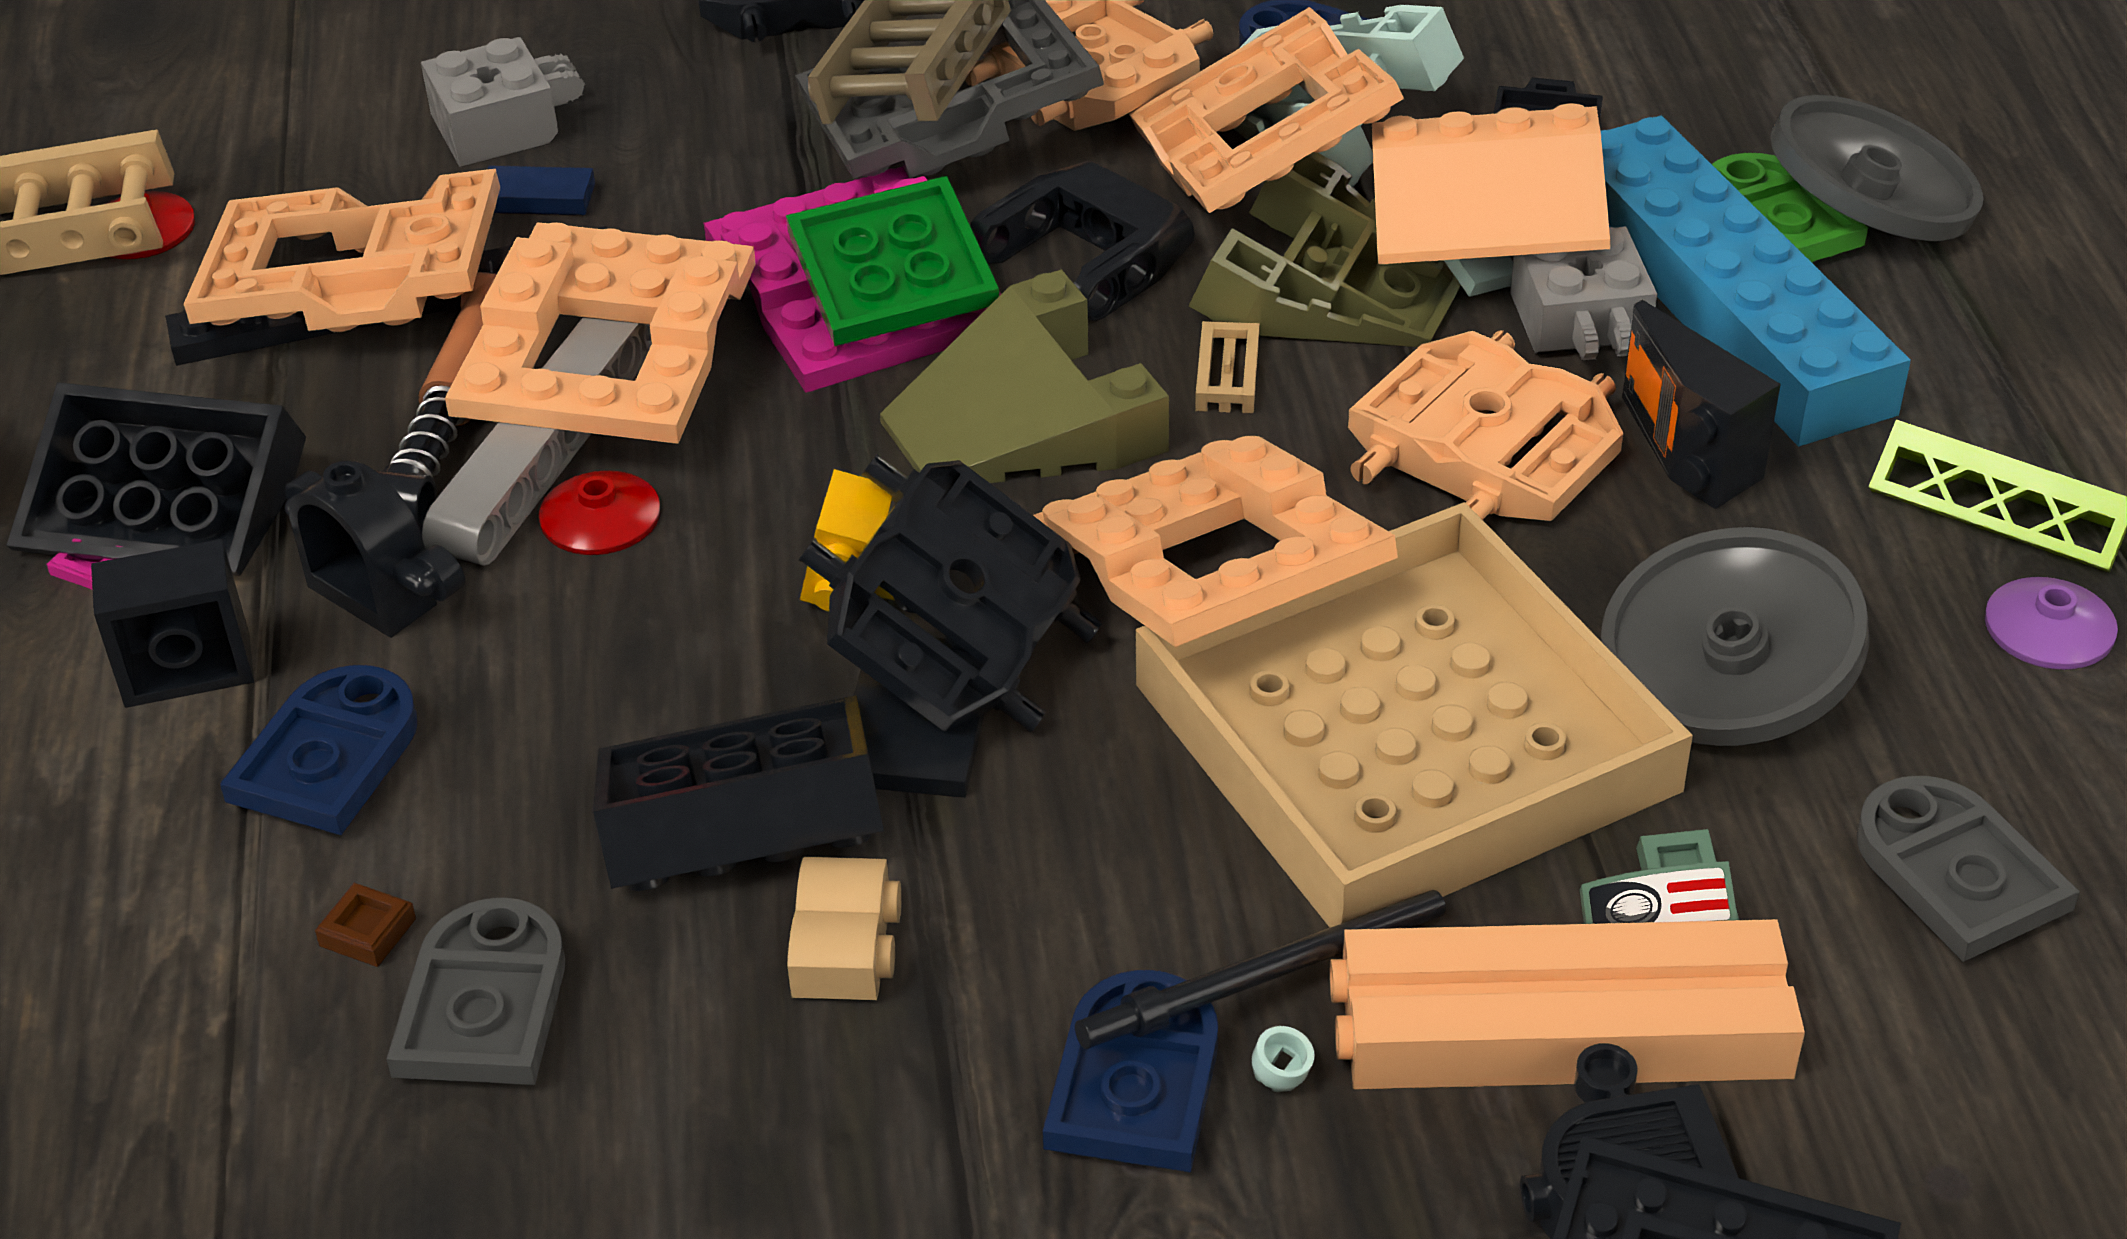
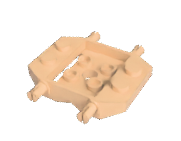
M1045 0L1071 32L1076 31L1075 37L1099 65L1104 85L1089 90L1080 99L1059 101L1043 107L1031 118L1035 124L1039 123V126L1055 119L1076 131L1113 121L1128 114L1200 72V58L1194 47L1212 39V26L1205 19H1201L1185 29L1176 30L1134 8V6L1142 4L1144 0ZM1004 42L993 46L984 55L983 59L977 61L965 81L972 87L989 78L991 80L1023 68L1025 65L1010 45Z
M1502 330L1494 333L1492 338L1475 331H1469L1421 344L1349 409L1348 428L1367 451L1359 460L1351 465V473L1358 482L1363 478L1362 484H1369L1385 467L1392 466L1466 500L1465 503L1482 520L1487 515L1494 513L1505 517L1552 521L1621 452L1623 431L1606 400L1615 392V383L1608 375L1604 379L1603 373L1597 374L1593 377L1592 381H1588L1560 368L1529 364L1514 351L1515 341L1509 333L1503 336L1504 331ZM1490 411L1496 412L1493 414H1486ZM1557 413L1565 416L1512 469L1506 467L1511 463L1512 457L1532 437H1536L1543 432L1544 426Z

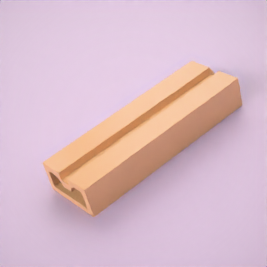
M1777 919L1344 930L1343 959L1330 960L1332 1003H1344L1346 1014L1337 1015L1335 1019L1336 1054L1338 1060H1350L1353 1089L1574 1084L1579 1055L1587 1047L1601 1043L1622 1047L1634 1057L1638 1067L1636 1083L1794 1079L1805 1031L1794 986H1788L1786 971L1788 961Z

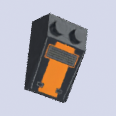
M1642 299L1634 304L1622 399L1669 479L1714 509H1717L1764 478L1781 384Z

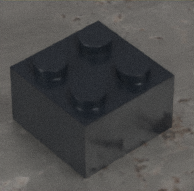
M223 539L91 563L94 616L125 708L255 683L249 630Z

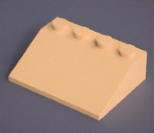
M1569 103L1557 106L1553 110L1527 111L1523 108H1506L1497 114L1483 115L1450 112L1440 118L1427 119L1394 116L1386 119L1384 122L1372 123L1378 264L1610 249L1602 141L1596 106L1584 107L1580 104Z

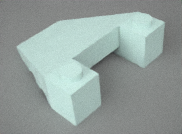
M1417 5L1391 6L1385 8V17L1361 20L1359 13L1355 12L1342 15L1340 18L1342 24L1330 26L1347 54L1357 49L1361 50L1394 78L1398 87L1402 89L1436 91L1437 88L1447 81L1448 76L1464 59L1442 7ZM1277 26L1256 29L1241 47ZM1297 84L1292 87V92L1285 99L1275 104H1263L1246 114L1245 120L1234 129L1245 139L1249 140L1316 100ZM1362 124L1343 134L1340 142L1331 149L1319 152L1321 155L1339 164L1352 175L1349 182L1351 187L1358 182L1359 177L1373 162V152L1361 128Z

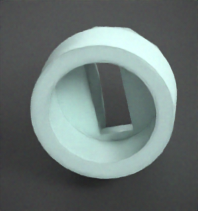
M1276 1026L1264 1031L1259 1037L1252 1054V1068L1255 1078L1265 1086L1272 1088L1275 1092L1291 1091L1306 1079L1314 1062V1049L1309 1039L1300 1031L1287 1026ZM1282 1051L1293 1057L1284 1070L1273 1066Z

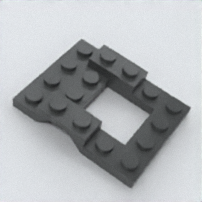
M1008 0L1011 11L982 55L987 54L993 46L1007 42L1024 63L1025 67L956 92L938 121H918L912 100H909L906 95L850 97L832 124H822L816 103L811 100L808 92L807 77L813 69L795 76L802 96L853 179L860 176L881 174L890 165L898 162L908 177L912 178L918 175L927 176L941 171L945 165L968 156H983L991 152L995 146L1010 141L1005 126L1006 121L1027 119L1035 115L1043 107L1059 101H1073L1084 97L1089 90L1104 85L1100 67L1045 0ZM908 68L870 69L867 75L905 73Z

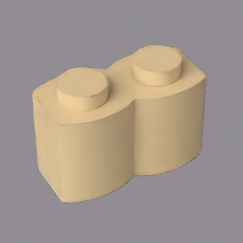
M803 857L797 886L796 911L792 921L787 968L792 998L877 1000L880 979L893 978L895 940L894 935H886L887 923H899L901 883L900 881H889L887 859Z

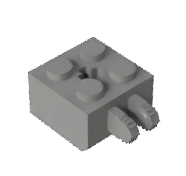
M521 37L513 39L499 38L485 46L461 52L447 51L437 56V58L421 62L430 113L459 167L549 144L558 133L554 106L566 104L569 100L573 102L574 99H579L578 97L583 95L582 92L585 86L577 71H574L576 68L570 62L567 55L563 56L560 53V55L555 54L553 57L548 55L534 59Z
M1609 227L1610 249L1514 256L1510 293L1535 354L1577 349L1581 360L1596 359L1599 347L1612 345L1617 356H1627L1634 304L1643 299L1656 307L1657 292L1627 227Z

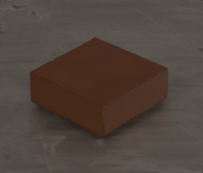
M354 882L315 929V933L320 947L378 967L416 920V915L412 902Z

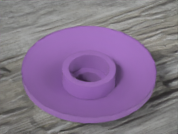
M2028 577L2006 583L1991 595L1985 611L1987 630L2002 649L2024 662L2049 669H2078L2099 662L2112 650L2118 632L2115 616L2101 598L2086 588L2056 578Z

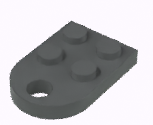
M1907 776L1893 779L1880 785L1869 794L1863 804L1857 828V844L1862 857L1871 869L1962 962L2074 911L2080 891L1990 804L1967 787L1938 777ZM1898 807L1909 808L1918 812L1922 817L1905 818L1896 814L1892 809Z
M489 898L468 903L451 911L431 928L421 945L386 1059L391 1078L535 1085L565 970V954L561 934L557 924L546 911L530 902L519 899ZM512 927L517 929L512 935L504 939L489 940L484 938L489 931L495 928Z

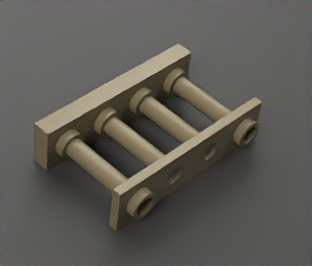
M864 0L807 77L809 96L816 103L822 124H832L850 97L906 95L909 100H912L918 121H938L1010 13L1011 9L1008 0ZM945 14L943 18L906 20L909 15ZM927 40L923 46L887 47L889 42ZM908 68L905 73L867 75L870 69Z

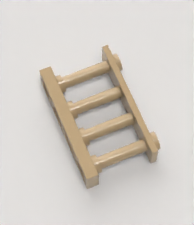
M158 129L0 156V214L14 212L12 220L0 222V275L162 248L163 239L147 199L144 197L145 190L173 185L174 170ZM121 194L120 202L91 206V201L94 198ZM68 203L66 211L37 215L38 209L41 207Z

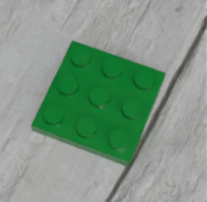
M947 176L786 215L788 234L834 346L988 308L999 297V287Z

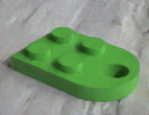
M1740 153L1723 157L1712 163L1811 262L1865 246L1868 227L1840 213L1807 191L1786 171L1776 156L1763 153Z

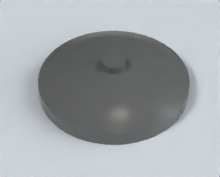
M1802 96L1789 101L1783 107L1772 127L1770 134L1772 149L1781 165L1801 186L1840 213L1875 229L1917 240L1943 241L1954 239L1967 232L1983 205L1984 198L1980 183L1971 169L1956 153L1922 128L1873 105L1838 96Z
M1754 527L1725 528L1699 533L1674 542L1649 556L1626 576L1612 595L1605 611L1601 630V642L1693 735L1692 742L1716 746H1738L1773 740L1802 729L1821 718L1846 696L1857 681L1867 658L1870 636L1866 602L1862 590L1850 570L1835 555L1822 546L1798 535L1779 530Z

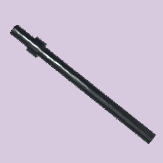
M1431 890L1160 991L1154 986H1149L1124 995L1121 999V1005L1076 1021L1075 1034L1077 1040L1083 1048L1089 1049L1132 1033L1135 1037H1142L1168 1026L1169 1018L1343 954L1344 930L1412 928L1444 916L1446 912L1445 901L1438 891Z

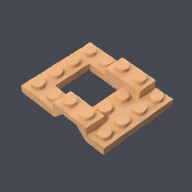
M1309 7L1129 113V116L1137 131L1152 147L1163 168L1188 197L1193 194L1206 211L1211 213L1216 209L1222 210L1234 206L1244 198L1246 191L1263 181H1273L1285 176L1292 170L1294 163L1309 154L1331 149L1340 142L1343 134L1360 124H1370L1382 119L1389 113L1391 106L1403 100L1404 97L1395 79L1361 50L1357 49L1347 54L1328 23ZM1297 84L1316 100L1234 149H1231L1216 133L1217 131L1225 132L1236 128L1245 120L1246 114L1263 104H1275L1285 99L1292 92V87Z
M496 169L439 175L422 200L373 206L365 205L338 187L229 200L184 302L189 323L210 322L213 325L220 326L234 323L246 317L266 315L271 319H281L289 317L297 311H303L308 331L328 329L332 332H344L363 324L384 322L386 325L396 326L406 324L414 318H421L427 296L434 295L439 299H450L473 290L500 192ZM327 232H332L337 251L355 249L357 252L364 253L363 257L266 269L277 239L296 236L301 240H311L319 238Z
M537 222L529 238L516 237L480 305L483 326L445 397L448 416L679 444L712 366L716 328L727 299L741 300L756 265L754 246L731 244L727 241L711 242L676 238L672 235H648L622 232L618 229H594L568 226L563 223L548 224ZM559 314L650 324L652 345L635 381L609 378L602 375L591 376L557 372L548 369H533Z
M1245 436L1233 441L1219 440L1208 443L1202 447L1199 453L1181 460L1157 462L1149 468V472L1127 480L1116 479L1104 482L1093 493L1074 500L1063 499L1051 502L1043 508L1042 512L1033 515L1068 541L1072 546L1074 554L1080 552L1089 558L1112 603L1174 647L1398 558L1394 534L1328 497L1325 491L1323 472L1259 436ZM1242 519H1246L1280 540L1274 549L1249 559L1239 558L1227 561L1219 567L1218 571L1198 579H1194L1166 560L1163 555V550Z

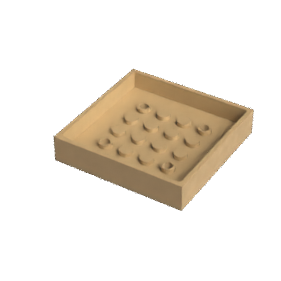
M1465 502L1389 531L1395 535L1398 558L1177 647L1171 645L1146 626L1136 629V686L1330 928L1431 890L1438 891L1444 897L1684 791L1693 735Z

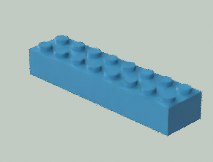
M1662 115L1644 118L1639 122L1609 130H1600L1609 227H1627L1657 292L1658 299L1683 325L1781 384L1774 422L1798 447L1899 416L1911 359Z

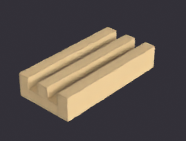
M1202 321L1195 411H1207L1208 402L1219 403V412H1231V403L1242 404V413H1254L1259 323ZM1214 338H1224L1220 386H1209ZM1236 339H1247L1243 387H1233Z

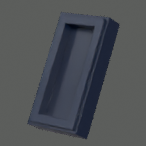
M488 166L487 170L496 169L500 184V192L494 213L586 214L595 186L593 168Z

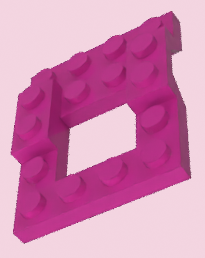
M903 167L887 169L875 176H867L846 183H834L822 190L797 197L781 198L769 205L744 212H732L723 218L704 223L706 241H727L731 244L754 246L756 265L747 284L750 287L763 329L805 393L944 351L987 309L984 308L838 346L833 344L788 234L786 215L928 181L924 176L909 178Z

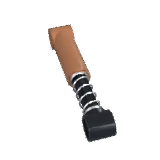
M477 272L473 290L461 295V311L419 391L420 405L417 409L416 418L408 426V435L403 437L399 444V452L394 455L391 463L385 466L383 471L375 470L403 498L419 526L421 535L426 514L437 499L436 484L432 476L440 472L438 460L445 458L449 454L447 442H451L457 437L455 426H462L471 420L448 416L445 397L483 326L480 305L497 273Z

